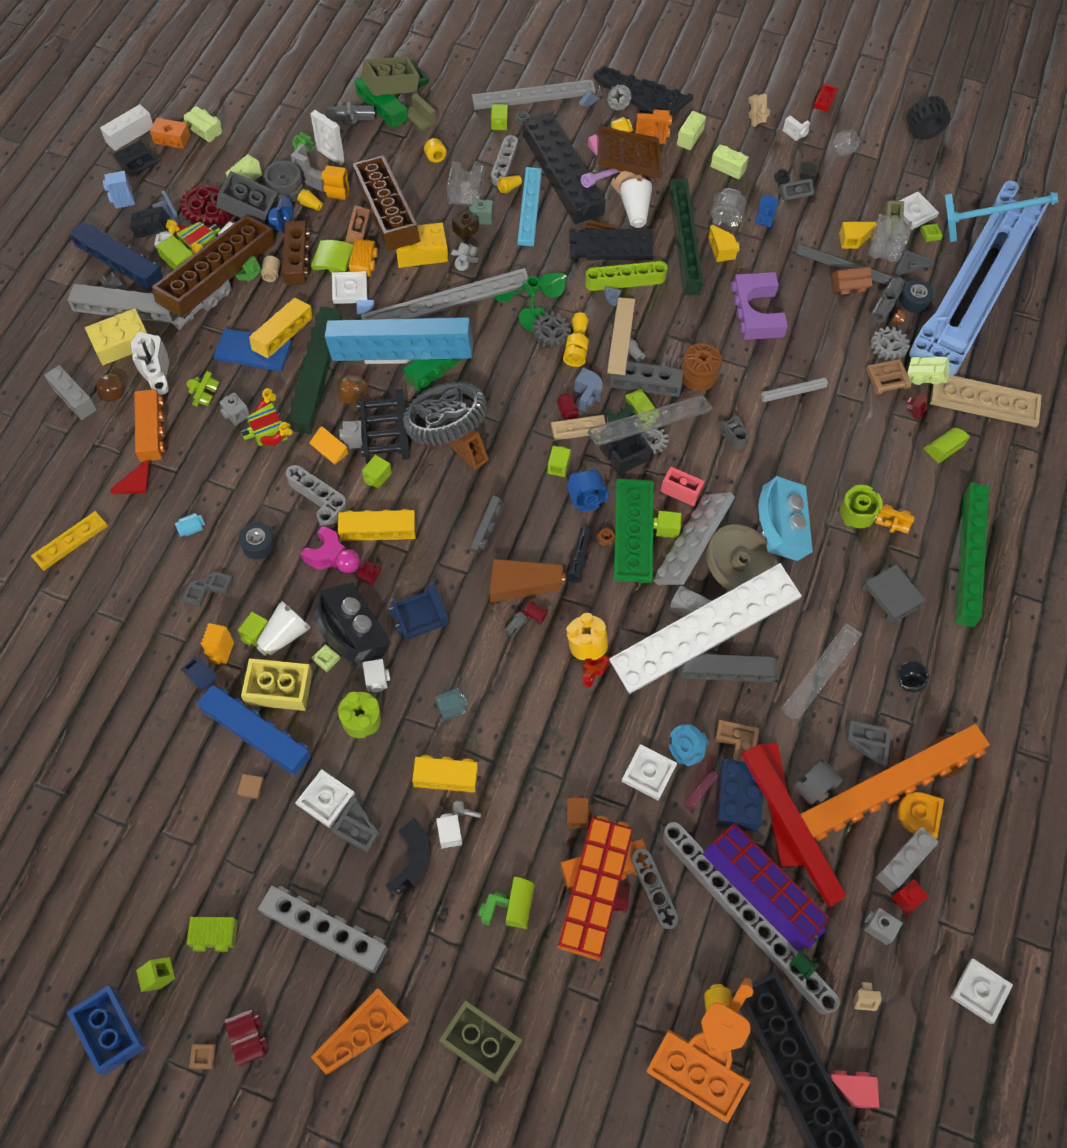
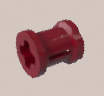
M531 600L523 614L536 620L537 624L541 625L547 617L549 610H543Z

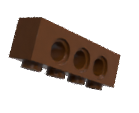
M285 221L282 271L285 285L305 284L306 277H309L306 264H309V254H307V251H310V243L307 239L310 238V228H307L306 221Z

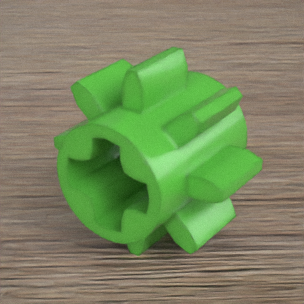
M302 132L300 136L296 135L293 139L294 150L301 144H304L306 151L310 152L313 147L311 136Z

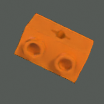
M156 118L150 130L155 144L184 149L190 137L187 123Z

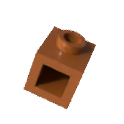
M573 795L571 798H567L566 828H588V818H592V805H588V798H583L581 795Z

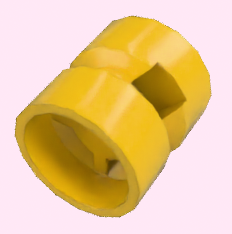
M573 333L567 337L563 360L567 365L580 367L585 364L589 344L586 336Z

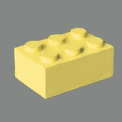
M135 308L85 327L102 366L133 354L131 340L135 338L138 332L147 333Z
M249 659L241 697L246 705L306 711L313 675L309 664Z

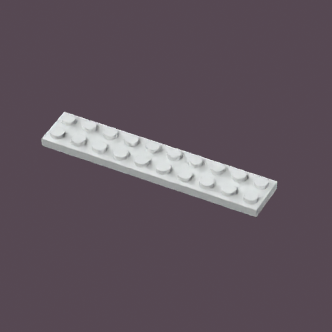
M780 563L611 657L609 661L627 692L631 694L801 598V594Z

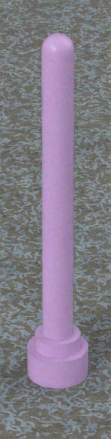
M610 168L596 174L586 173L582 175L581 183L584 187L588 188L593 186L597 180L619 173V171Z

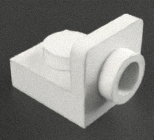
M789 116L785 120L783 131L797 141L807 135L810 122L807 120L801 124Z

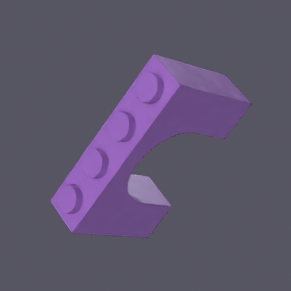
M776 272L735 275L734 282L731 283V291L735 294L734 305L737 306V319H740L739 330L740 333H743L744 340L785 337L788 328L785 313H759L752 309L748 303L754 298L776 296L779 286Z

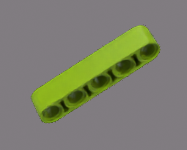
M662 261L590 268L586 271L585 287L590 291L605 290V286L617 289L662 284L666 280L668 266Z

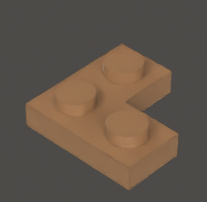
M719 720L715 741L734 745L732 760L744 761L741 754L757 746L759 728Z

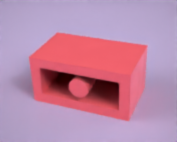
M670 467L663 480L661 492L695 506L702 493L705 481Z

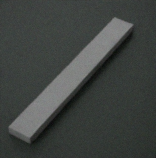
M591 79L472 94L474 110L492 108V104L509 106L584 96L588 90L595 94L596 90Z

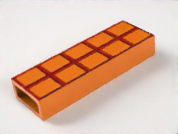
M603 816L592 817L557 949L597 961L601 960L634 830L629 824L624 822L613 823Z

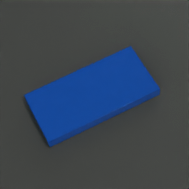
M230 329L223 330L214 353L215 360L283 371L292 346L291 340H288L273 355L266 358L251 349L249 337L252 333Z

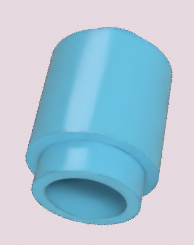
M196 513L178 519L179 521L175 523L180 537H187L203 530L202 526L205 525L201 515L197 516Z

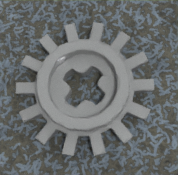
M649 426L648 430H643L644 433L640 431L641 437L645 438L654 454H656V449L662 452L661 447L667 448V445L664 443H669V440L665 439L668 435L662 434L664 432L663 429L659 431L658 426L655 429ZM650 437L657 439L654 444L648 441Z

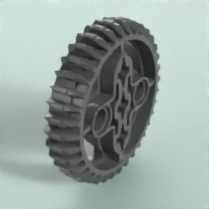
M454 381L453 383H441L440 386H435L432 389L428 388V391L417 395V398L408 404V408L405 409L406 412L404 413L405 417L403 418L404 427L412 440L422 445L427 444V446L433 444L436 446L440 444L442 446L444 443L456 442L457 439H462L465 435L468 436L469 432H474V428H478L479 423L483 422L482 419L485 418L487 413L486 399L477 386L468 384V382L463 383L460 381L456 383ZM464 399L473 401V406L468 408L464 403ZM419 418L424 419L426 428L417 426Z

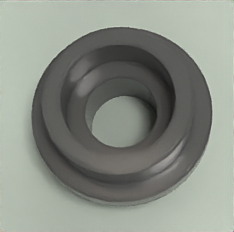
M524 110L519 111L515 116V122L522 126L523 121L531 119L529 113Z

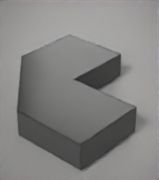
M214 571L208 574L207 577L190 582L182 597L183 603L202 607L208 591L227 596L234 578L233 576Z

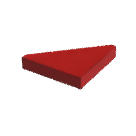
M149 461L142 463L113 486L110 490L111 493L146 494L150 471Z

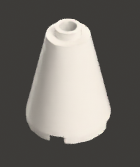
M637 178L630 179L621 184L619 192L630 224L635 228H641L647 222L652 184L646 179H642V181H637Z
M281 601L256 642L258 644L257 649L263 655L267 653L273 655L307 632L311 627L287 604Z

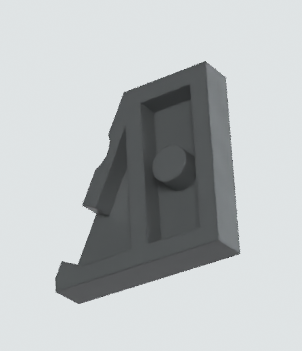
M851 720L848 725L846 742L880 767H887L891 729Z
M355 797L351 798L331 831L332 834L366 853L370 852L379 837L378 831Z

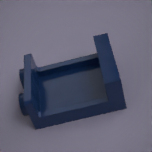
M434 584L427 586L428 592L395 603L394 599L390 600V615L392 619L396 618V630L398 635H403L404 640L449 625L447 613Z

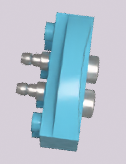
M776 476L762 486L763 490L759 498V521L763 529L761 535L765 539L767 538V550L769 553L798 561L813 552L806 486Z

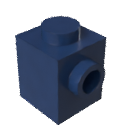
M197 656L193 657L180 669L193 685L200 690L208 688L213 683V679L217 677L206 663Z

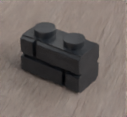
M162 206L135 212L131 215L130 229L139 238L168 231L166 224L170 220V216Z

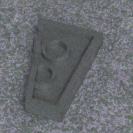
M496 496L492 497L470 547L477 553H481L482 549L485 550L488 538L505 508L501 499Z

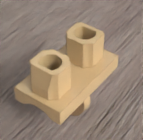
M766 94L750 96L749 104H751L749 118L751 119V125L755 127L759 123L767 122L770 110L767 108Z

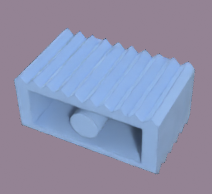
M125 171L104 174L105 181H103L105 191H109L108 198L110 203H114L117 209L135 205L134 194Z

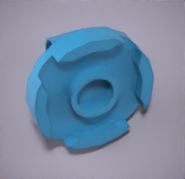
M690 724L680 725L673 729L670 734L672 744H669V749L674 759L680 764L684 763L686 766H692L701 762L705 755L706 745L709 744L705 733H701L698 728Z

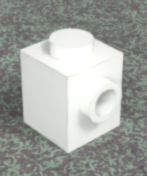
M383 659L363 662L367 691L381 692L383 689L388 688L387 681H390L389 669L384 667Z

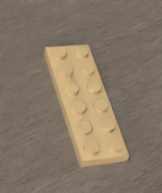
M948 375L947 383L932 384L931 405L1037 427L1039 424L1042 396L1040 394Z

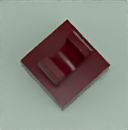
M919 394L917 399L909 397L906 404H909L907 410L913 412V418L920 420L926 411L927 395Z
M364 560L355 576L357 580L374 586L382 569L380 566Z

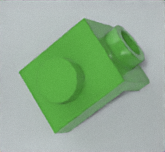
M252 256L243 264L244 269L235 276L238 280L251 281L262 269L256 258Z
M497 892L494 895H488L486 904L482 903L479 911V916L482 917V924L490 926L496 905L508 908L509 899H506V895Z

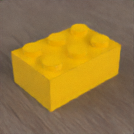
M443 222L418 225L421 242L396 249L399 268L448 262Z

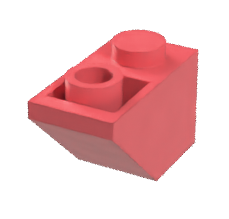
M839 1070L833 1071V1075H828L837 1094L849 1107L879 1108L877 1077H870L869 1072H855L856 1076H848L847 1071Z

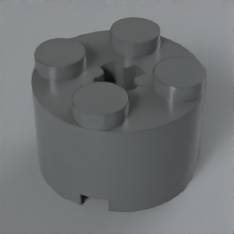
M821 758L792 787L810 805L815 807L819 802L821 803L829 795L828 792L833 788L835 789L843 779Z

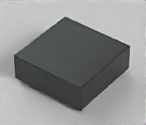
M802 162L799 177L815 180L818 164Z

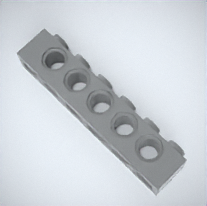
M271 885L258 908L261 914L368 971L376 973L388 950L386 945H384L385 941L375 935L371 938L365 935L366 931L356 925L352 928L346 925L347 921L337 915L333 918L327 915L328 911L318 905L314 908L308 905L309 901L299 895L295 898L289 895L290 891L282 886H279L277 889ZM285 903L292 904L288 912H281V908ZM303 913H310V919L307 922H300V917ZM322 923H329L330 926L326 932H319V926ZM341 933H348L347 941L343 943L338 942V936ZM360 943H367L368 948L365 952H357V946Z

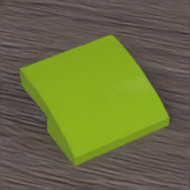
M320 240L311 267L313 270L329 269L331 274L346 272L353 244L335 240Z

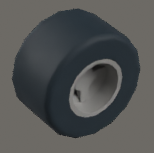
M909 281L902 290L900 303L905 310L911 313L924 312L928 309L934 297V291L925 281Z
M250 523L239 534L241 548L249 558H266L275 548L276 541L272 530L264 523Z

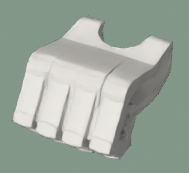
M138 332L135 338L131 340L132 357L135 366L140 374L149 382L152 390L156 389V383L162 382L164 384L163 388L157 389L159 396L164 395L169 391L166 378L169 358L165 346L159 336Z

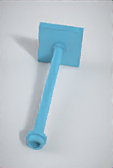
M1050 192V196L963 213L954 212L952 194L945 195L950 242L957 241L956 222H959V220L1050 202L1051 205H1055V203H1058L1057 192Z

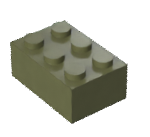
M408 57L364 59L362 78L372 95L380 96L417 92L419 74Z
M466 1000L439 1040L441 1045L496 1084L522 1044V1040Z

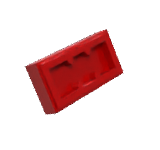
M823 84L813 108L828 113L838 88Z

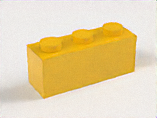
M429 755L415 757L413 786L476 792L478 762H474L472 759L457 761L451 757L434 759Z

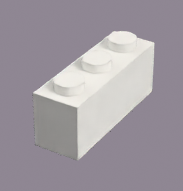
M138 105L100 127L105 142L116 151L151 130L153 122L150 113L144 107Z

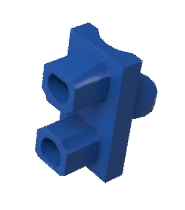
M768 194L766 196L762 195L755 224L771 227L778 198Z

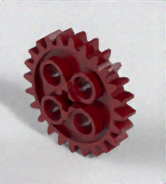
M205 183L203 187L198 184L196 189L191 187V191L186 190V194H182L183 199H180L182 215L185 216L186 220H190L191 224L202 222L205 226L216 224L219 227V223L225 225V220L230 222V217H234L233 214L216 207L220 192L219 185L214 188L213 184H210L209 187Z

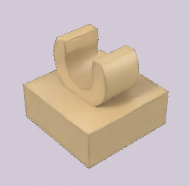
M862 982V988H859L853 1000L854 1009L877 1011L882 1000L881 992L872 991L871 983Z

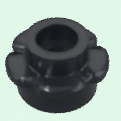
M784 169L778 170L774 175L775 182L780 185L788 183L790 180L789 172Z

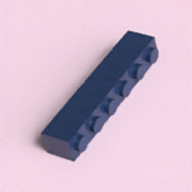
M83 221L70 233L75 246L149 291L153 285L163 279L161 268L157 263H152L144 255L137 254L132 248H127L119 240L112 239L107 233H102L92 224L89 225Z

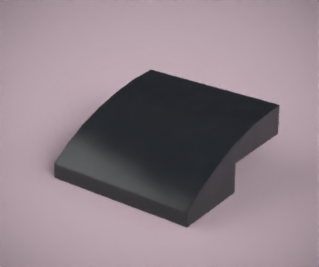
M142 140L113 153L115 160L130 177L159 163L152 151L145 146Z

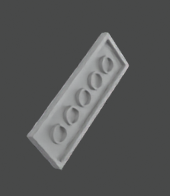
M731 492L708 494L700 499L696 510L693 511L691 518L684 526L671 551L667 554L662 566L657 570V574L653 579L657 585H684L735 499Z

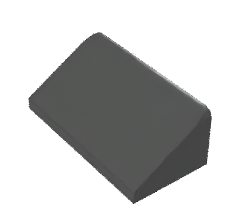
M812 178L781 184L778 187L784 201L815 194Z

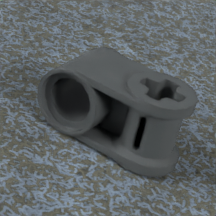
M734 415L730 420L720 421V432L725 436L731 447L736 451L744 450L747 446L749 432L742 424L740 418Z

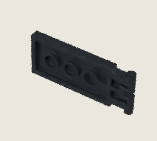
M574 229L569 230L571 260H576L577 257H586L587 260H653L652 229H586V232H576Z

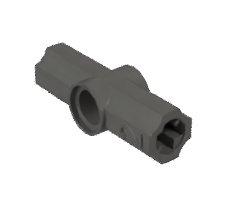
M347 102L344 106L326 107L327 118L331 121H345L348 124H355L358 120H375L374 106H357L353 102Z
M892 278L888 287L884 290L879 302L871 313L874 321L878 323L884 322L893 309L906 285L902 278Z

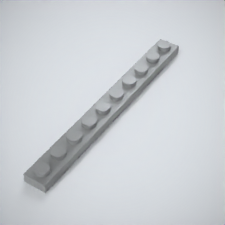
M523 268L361 314L362 320L417 319L515 291L522 286V283H526L528 275L526 269Z

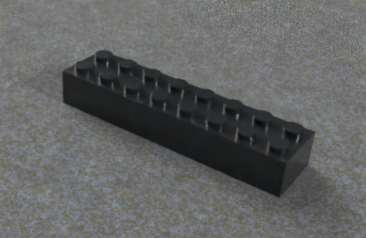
M552 112L523 121V137L574 224L604 215L606 203L596 184L588 188L582 185L581 177L588 173Z
M777 972L753 982V995L745 999L740 1011L743 1017L750 1023V1032L806 1148H865Z

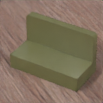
M417 93L411 96L412 106L407 108V118L420 131H423L436 123V111Z

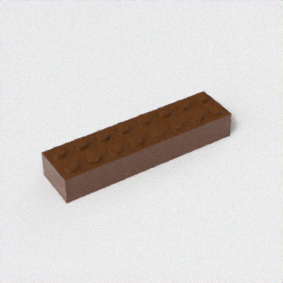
M384 155L352 163L358 186L371 211V215L387 250H396L400 247L421 242L417 223Z
M248 215L243 216L153 285L152 290L155 303L181 318L219 289L227 280H230L243 270V264L250 257L258 258L274 245L272 228Z

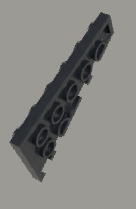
M602 66L593 73V79L612 90V87L617 86V84H624L631 91L630 103L647 114H653V110H669V115L673 117L690 103L694 96L689 93L688 95L681 94L680 90L677 89L674 91L666 89L665 85L646 79H635V76L631 74L629 76L623 75L621 71Z

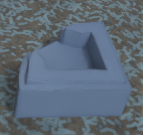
M588 90L579 101V104L583 107H588L594 104L599 97Z
M605 286L604 296L607 302L616 307L618 297L621 296V290Z

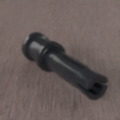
M588 527L580 528L574 557L569 562L570 569L566 573V579L571 582L578 583L583 579L582 571L586 567L585 555L592 530Z

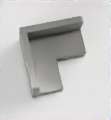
M301 144L292 153V162L299 167L303 183L323 192L324 180L321 178L322 172L310 166L306 147L304 144Z

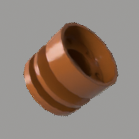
M703 343L689 347L684 354L682 370H684L683 384L694 391H705L713 387L721 365L719 351L713 346Z

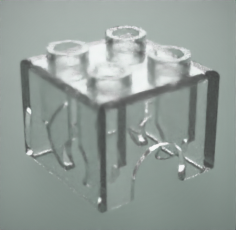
M452 162L447 183L448 204L472 206L473 199H482L485 185L484 165L475 164V170L467 172L462 169L460 162Z
M879 214L875 229L870 237L867 255L891 262H899L909 240L912 221Z

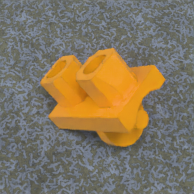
M885 504L884 507L882 506L875 523L889 527V532L891 533L898 530L908 534L915 517L911 516L909 511L903 510L899 512L894 510L891 505Z

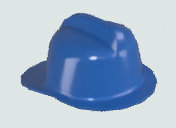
M288 197L281 198L278 206L268 212L267 226L275 231H281L283 234H285V221H292L293 206Z

